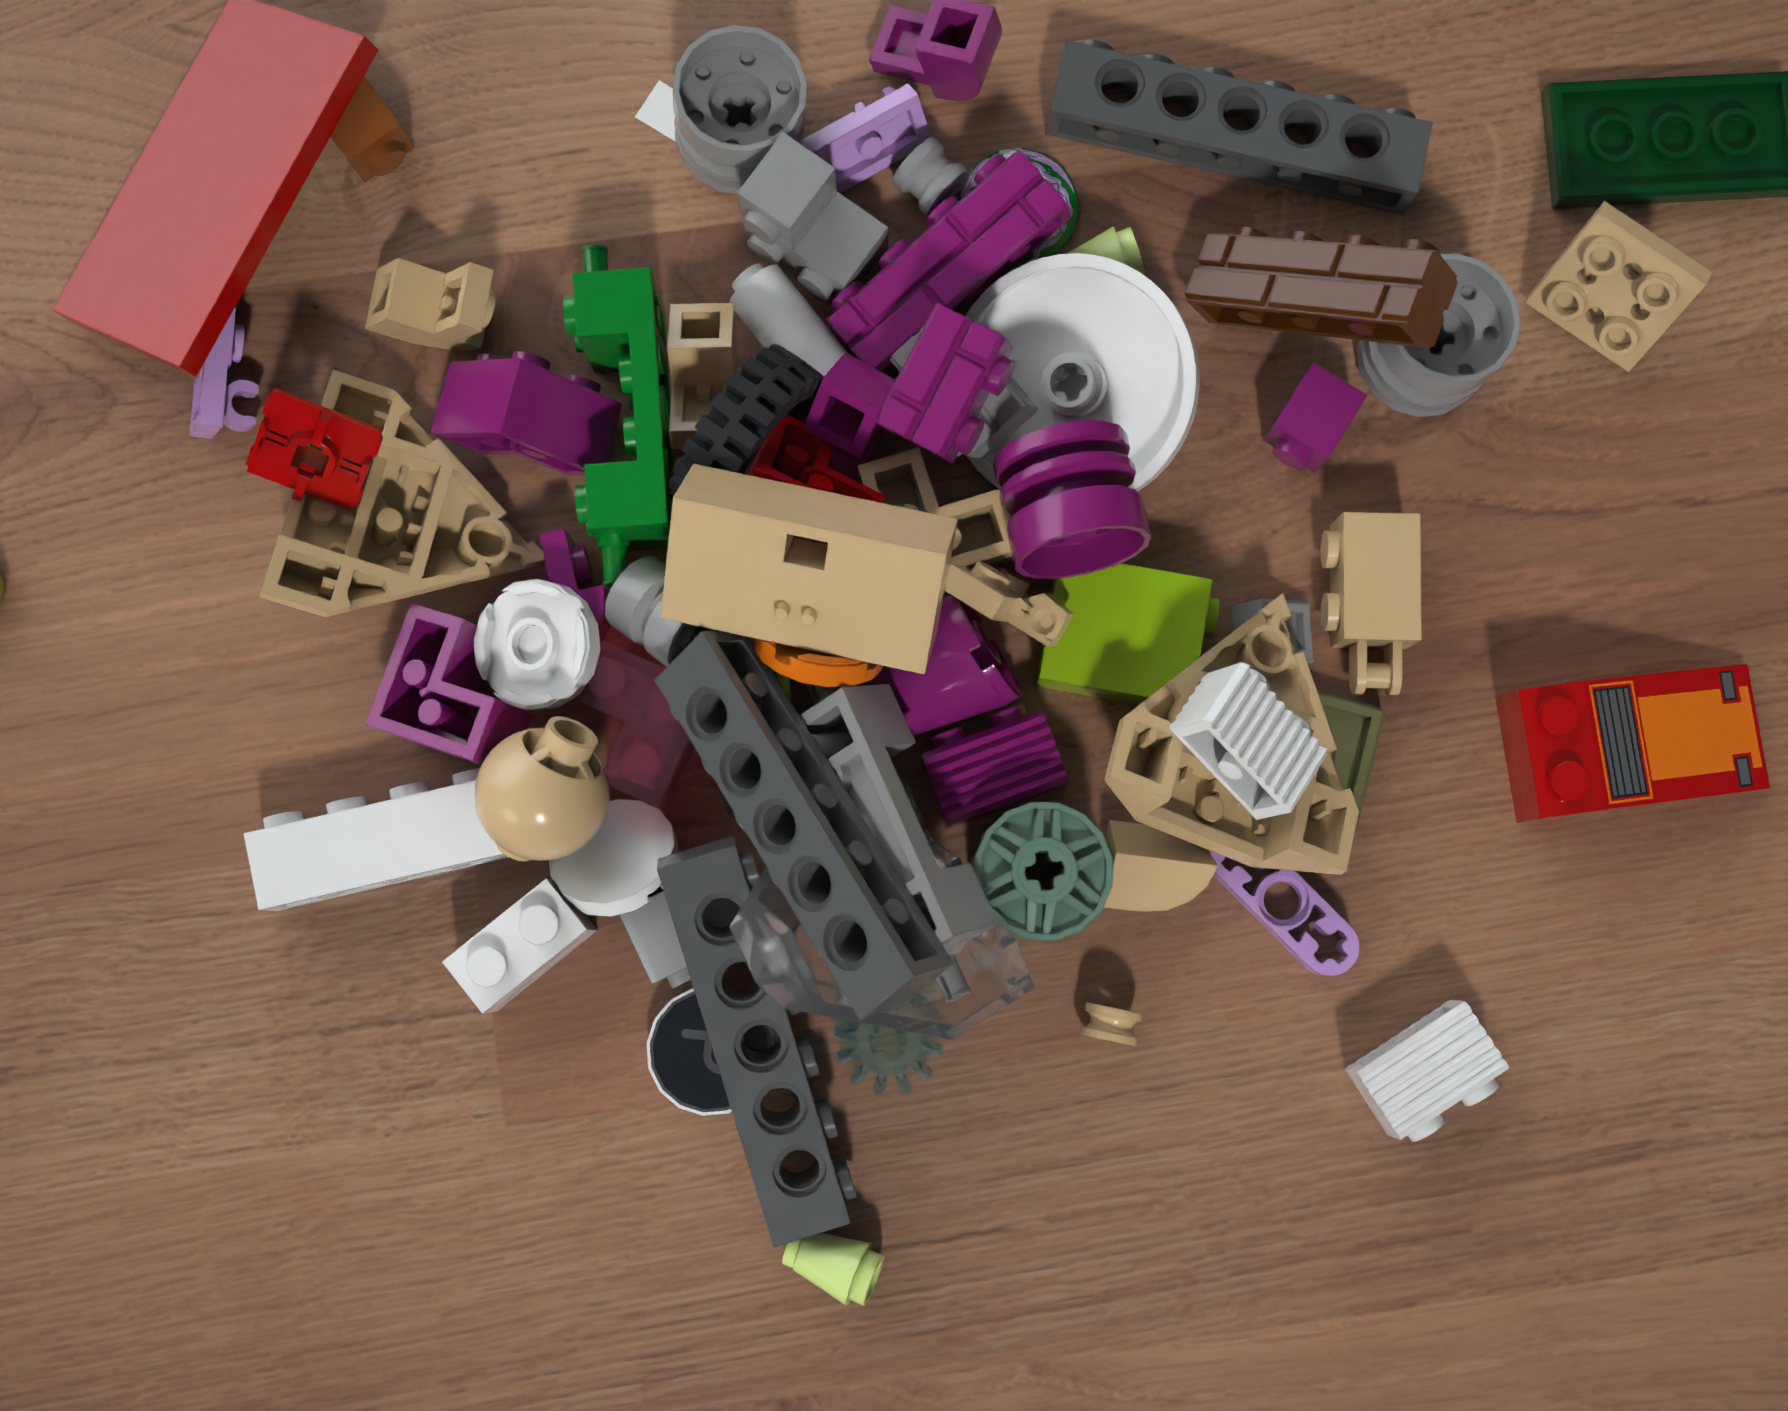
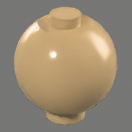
M552 717L548 720L545 728L526 729L508 736L498 743L483 761L475 783L476 811L489 837L496 843L498 849L509 858L517 861H546L568 856L587 844L602 825L609 805V784L603 764L594 753L598 739L582 723L567 717Z

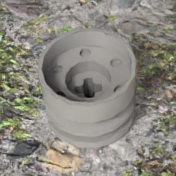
M731 25L708 31L690 44L675 68L673 84L675 140L682 162L698 181L719 192L737 194L782 132L798 143L802 140L807 81L800 60L783 40L761 28ZM729 123H731V124L734 125L735 127H734V128L730 127V126H729Z
M1457 253L1441 255L1457 275L1458 284L1448 310L1443 312L1444 322L1434 347L1424 348L1358 340L1356 350L1360 374L1372 394L1392 410L1415 417L1443 415L1464 404L1503 365L1514 351L1521 326L1517 299L1505 279L1481 260Z

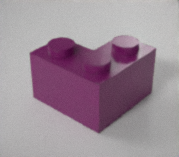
M515 351L512 358L504 359L495 355L480 353L477 360L450 362L430 434L482 455H519L565 475L585 476L584 464L607 463L622 403L600 394L601 385L591 379L570 374L562 377L549 371L551 362L538 355Z
M410 603L365 725L406 741L482 765L486 756L498 743L514 733L528 729L533 715L501 700L482 694L486 680L482 679L476 667L473 641L477 625L456 616Z

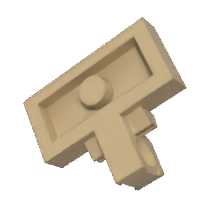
M977 561L974 568L950 564L945 586L946 592L991 620L1009 622L1047 647L1057 646L1075 615L1052 594L1042 593L1031 596L1026 593L1031 583L1001 565L993 568L986 563Z

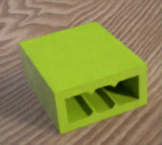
M1123 563L1091 574L1053 579L1050 594L1075 615L1056 647H1047L1042 643L1035 686L1141 704L1200 658L1203 636H1213L1220 604L1219 599L1210 598L1213 579Z

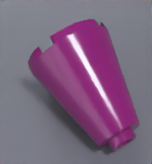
M948 592L943 597L937 634L925 675L883 666L882 670L872 680L855 685L889 684L913 736L1009 705L1020 697L1018 694L1020 692L1018 683L994 639L990 641L980 627L979 623L982 620L976 611Z

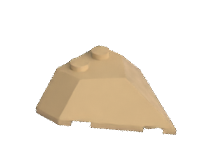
M332 370L321 406L383 429V441L377 457L373 456L363 483L365 488L358 507H354L353 512L304 494L301 502L291 499L259 597L319 616L329 617L546 563L543 551L533 540L527 543L504 518L507 512L439 438L433 440L410 415L411 407L395 390ZM309 443V447L319 451L323 450V448Z
M1282 593L1119 720L1104 781L1137 822L1250 867L1341 875L1347 872L1359 811L1351 788L1343 790L1331 755L1332 752L1337 750L1304 652L1296 653L1285 622V620L1291 617ZM1240 662L1250 665L1251 669L1256 670L1266 678L1270 685V691L1276 693V700L1285 703L1284 709L1292 711L1294 715L1306 721L1312 729V737L1319 739V746L1327 748L1326 757L1291 813L1256 820L1170 730L1169 725L1176 720L1175 716L1182 711V706L1189 701L1188 697L1195 692L1194 688L1201 683V678L1207 673Z

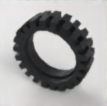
M777 344L770 345L769 349L766 347L761 349L756 358L751 357L743 364L741 373L735 372L727 381L725 392L723 394L718 392L710 403L712 409L707 415L701 416L694 427L697 429L696 434L688 438L682 448L685 454L676 461L673 472L676 474L669 482L671 490L668 496L671 502H673V496L693 464L747 475L762 443L786 414L806 423L824 376L807 362Z

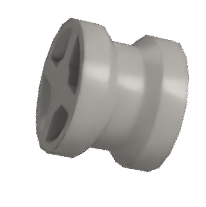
M931 137L918 145L901 163L893 176L892 184L903 193L913 194L918 199V209L928 218L931 212L943 201L953 196L957 197L968 182L971 172L962 163H952L944 155V146L936 138Z

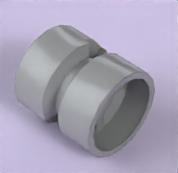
M654 555L645 556L631 563L619 575L611 587L605 602V617L610 625L633 642L644 645L646 652L668 667L702 631L716 630L660 618L666 562Z

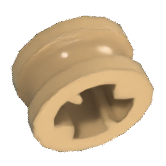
M1086 1002L1085 1011L1089 1013L1090 1021L1087 1025L1081 1026V1035L1137 1046L1139 1038L1134 1035L1133 1027L1136 1023L1142 1022L1143 1014Z

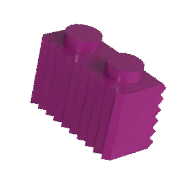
M1024 704L1017 705L989 716L990 729L967 736L964 726L928 739L932 750L921 753L920 759L946 829L1061 788L1069 783L1068 775L1064 769L1059 751L1042 709L1027 715Z

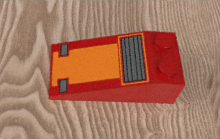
M1748 664L1525 688L1496 698L1517 823L1770 788Z

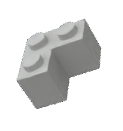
M782 132L737 192L745 234L749 238L747 241L749 248L771 265L782 261L799 273L797 277L799 283L814 296L824 301H827L830 296L836 298L842 290L855 281L863 283L888 249V226L837 192L835 167L784 132Z

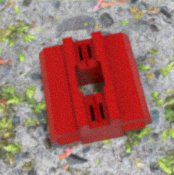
M274 387L273 391L268 393L262 414L265 415L260 424L254 445L250 448L245 463L248 466L246 472L294 489L291 498L293 500L301 502L304 494L353 512L354 507H358L365 489L363 483L373 456L377 457L383 441V429ZM310 443L323 448V450L319 451L306 445Z

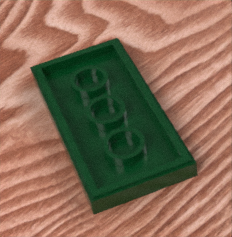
M1788 71L1547 83L1541 91L1552 209L1600 206L1603 201L1611 206L1788 197Z

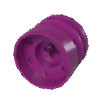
M1079 420L1051 425L1019 437L1005 445L994 456L993 471L996 482L1001 486L999 495L1001 506L1009 513L1015 514L1008 520L1007 534L1015 570L1021 575L1036 579H1063L1091 574L1129 560L1148 547L1152 537L1142 496L1136 489L1128 487L1134 481L1136 469L1134 463L1128 457L1130 445L1127 433L1120 425L1103 420Z

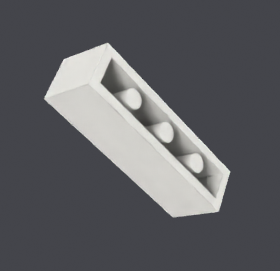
M480 768L452 775L454 785L429 791L428 782L411 783L390 789L391 800L366 805L364 796L351 797L327 803L328 814L304 819L302 811H291L263 818L264 829L243 833L258 910L280 911L509 858L498 849L496 843L489 837L478 818L474 792Z

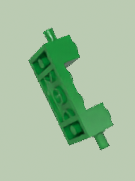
M588 245L581 248L584 272L572 273L573 295L563 296V315L567 335L574 336L576 352L585 353L594 372L619 370L623 394L628 393L630 409L634 410V417L623 418L627 457L632 456L633 461L584 464L585 484L575 486V505L579 524H586L588 536L594 537L597 540L598 549H601L603 586L612 587L619 575L628 567L627 552L668 549L672 502L668 496L671 490L669 482L676 473L673 472L675 455L674 449H671L669 436L671 397L665 310L650 267L608 270V248L603 245Z

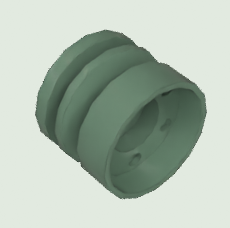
M1030 802L1005 812L981 836L971 859V866L998 923L995 927L1020 940L1057 941L1082 931L1102 912L1113 887V858L1103 833L1085 814L1061 803ZM1035 854H1043L1046 864L1057 863L1059 868V875L1049 879L1048 891L1041 890L1038 880H1027L1025 876V869L1035 864Z

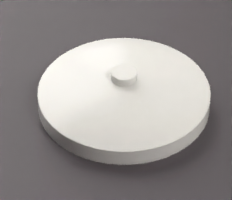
M1058 254L1028 262L1010 271L985 290L965 316L966 318L1001 334L1013 346L1009 358L1015 360V367L1011 376L1038 407L1037 412L1015 432L1011 433L987 457L978 459L966 455L975 468L989 482L1001 489V486L995 480L993 461L994 456L1005 445L1027 433L1051 425L1079 420H1103L1118 424L1127 433L1130 445L1128 457L1134 463L1136 469L1134 481L1128 487L1136 489L1137 492L1157 478L1171 463L1182 447L1194 420L1200 388L1199 364L1193 337L1186 321L1171 299L1150 279L1139 271L1110 258L1092 254Z

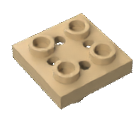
M1603 201L1532 290L1525 303L1630 372L1707 285L1712 272ZM1586 268V273L1583 276L1581 273V269ZM1639 303L1640 309L1649 311V313H1638V308L1635 306V304ZM1590 308H1593V311H1594L1596 314H1601L1602 311H1603L1604 317H1602V318H1595V317H1593V316L1590 314L1589 309H1590Z

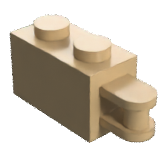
M1343 512L1330 524V530H1324L1321 538V565L1323 568H1330V593H1324L1322 597L1321 626L1323 631H1330L1331 648H1349V685L1352 694H1364L1366 688L1385 689L1387 695H1399L1402 686V649H1407L1422 640L1420 514ZM1367 649H1384V663H1367Z

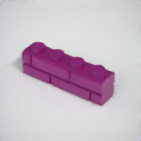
M1018 149L1008 159L1002 154L990 159L975 175L974 181L977 183V186L959 202L953 196L939 204L926 220V223L930 226L928 230L912 244L907 239L897 242L881 257L879 265L882 270L867 284L863 285L860 281H855L836 296L831 304L835 312L826 320L862 362L891 376L898 370L891 362V356L912 336L920 332L936 303L962 314L977 301L985 290L1009 273L1071 218L1069 207L1065 200L1044 179L1022 151Z

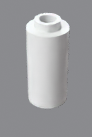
M760 263L754 264L734 280L732 288L735 293L732 295L729 303H734V311L764 348L769 349L772 344L780 345L807 362L823 376L828 373L841 356L846 353L849 354L777 264L769 265L765 268Z

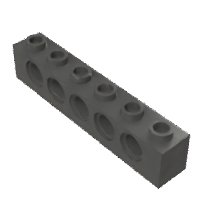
M1066 40L1045 135L1403 215L1419 191L1433 122L1416 119L1413 113L1401 108H1385L1380 111L1355 105L1352 99L1343 95L1326 94L1318 97L1296 92L1292 86L1280 81L1270 80L1255 83L1237 79L1231 72L1222 68L1205 67L1197 70L1175 65L1168 57L1159 54L1147 53L1135 56L1114 51L1110 45L1097 40H1084L1080 43ZM1110 88H1118L1125 91L1131 100L1126 103H1114L1104 96L1103 91ZM1171 101L1180 102L1188 107L1191 115L1186 117L1173 116L1166 111L1163 104ZM1228 115L1241 116L1248 121L1251 129L1246 131L1235 130L1225 122L1224 117ZM1297 128L1304 131L1310 138L1311 143L1305 145L1294 143L1287 137L1285 129ZM1354 141L1363 144L1370 152L1371 157L1359 158L1354 156L1347 149L1346 142Z
M719 630L702 631L654 680L667 700L671 714L682 725L699 753L703 767L714 778L734 811L738 825L747 833L768 868L770 878L781 889L801 922L805 936L818 950L836 980L840 994L851 1005L859 1020L861 1021L901 1007L954 964L770 668L760 660L753 648L754 643L751 638Z
M733 835L658 858L657 872L774 1248L850 1224L846 1201L856 1198V1191L846 1159L833 1162L827 1140L838 1136L828 1099L814 1100L808 1078L820 1075L809 1036L796 1040L789 1018L791 1015L801 1013L790 974L777 978L770 954L780 951L782 948L771 912L761 915L757 913L751 891L762 888L763 885L752 849L739 852ZM715 899H730L740 907V916L734 924L725 928H718L710 925L704 919L703 911L705 907ZM737 962L750 963L759 970V978L754 985L747 989H733L722 979L724 971L730 965ZM766 1025L773 1028L779 1036L775 1044L769 1049L754 1051L746 1047L742 1042L745 1032L754 1026ZM775 1088H786L797 1095L795 1103L789 1109L782 1112H773L766 1109L761 1101L767 1092ZM795 1150H805L815 1156L814 1163L803 1172L794 1173L787 1171L780 1164L788 1153Z

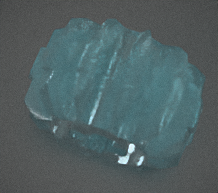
M918 995L914 998L907 1010L899 1007L861 1021L851 1005L845 1004L844 1008L847 1013L860 1022L859 1027L845 1023L836 1024L834 1034L840 1038L856 1039V1045L840 1049L836 1052L835 1056L839 1063L848 1062L858 1056L862 1060L850 1075L852 1083L857 1085L862 1082L871 1069L877 1072L873 1085L874 1094L880 1096L884 1094L887 1074L896 1075L898 1088L902 1094L911 1091L910 1080L905 1071L911 1066L924 1079H929L932 1076V1069L926 1062L918 1058L920 1052L930 1055H941L943 1053V1044L932 1040H921V1034L937 1030L942 1026V1023L938 1016L916 1022L914 1018L927 1004V999L923 995ZM889 1021L893 1030L904 1029L908 1037L907 1043L899 1042V1048L902 1052L888 1057L884 1048L873 1049L870 1044V1035L878 1036V1030L874 1027Z

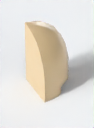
M1109 820L1106 843L1113 858V887L1104 908L1138 912L1170 910L1190 902L1209 885L1218 864L1211 853L1205 848L1145 824Z

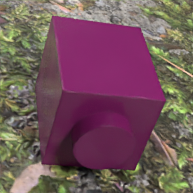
M1313 362L1300 379L1263 438V441L1273 446L1272 453L1284 464L1297 470H1304L1307 467L1316 472L1329 458L1368 395Z

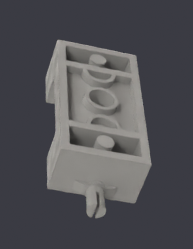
M806 684L814 706L799 715L954 963L936 978L944 996L945 1004L970 994L972 990L966 982L955 955L961 952L969 940L997 926L998 923L971 863L940 869L891 761L892 757L916 742L890 685L841 687L836 690L835 687Z

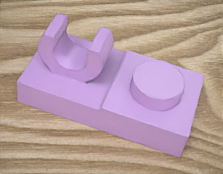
M909 84L897 90L890 86L882 89L883 98L866 107L862 102L855 104V113L851 112L799 141L801 145L835 167L837 192L842 193L905 158L918 145L931 138L918 94Z
M236 306L198 375L194 377L189 436L213 439L223 427V424L227 428L238 432L249 431L256 425L257 417L243 416L233 409L232 398L237 396L255 398L259 393V386L248 380H236L226 386L227 370L231 366V362H240L244 347V326L234 324Z

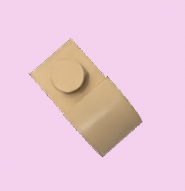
M397 258L376 270L365 329L418 345L455 351L481 349L485 327L492 318L496 302L495 293L491 289L494 270L469 262L451 272L443 273Z
M734 303L670 304L667 352L672 382L669 421L671 449H682L687 439L696 434L697 429L694 427L702 415H707L710 412L712 400L718 392L721 394L725 392L727 381L735 372L739 374Z

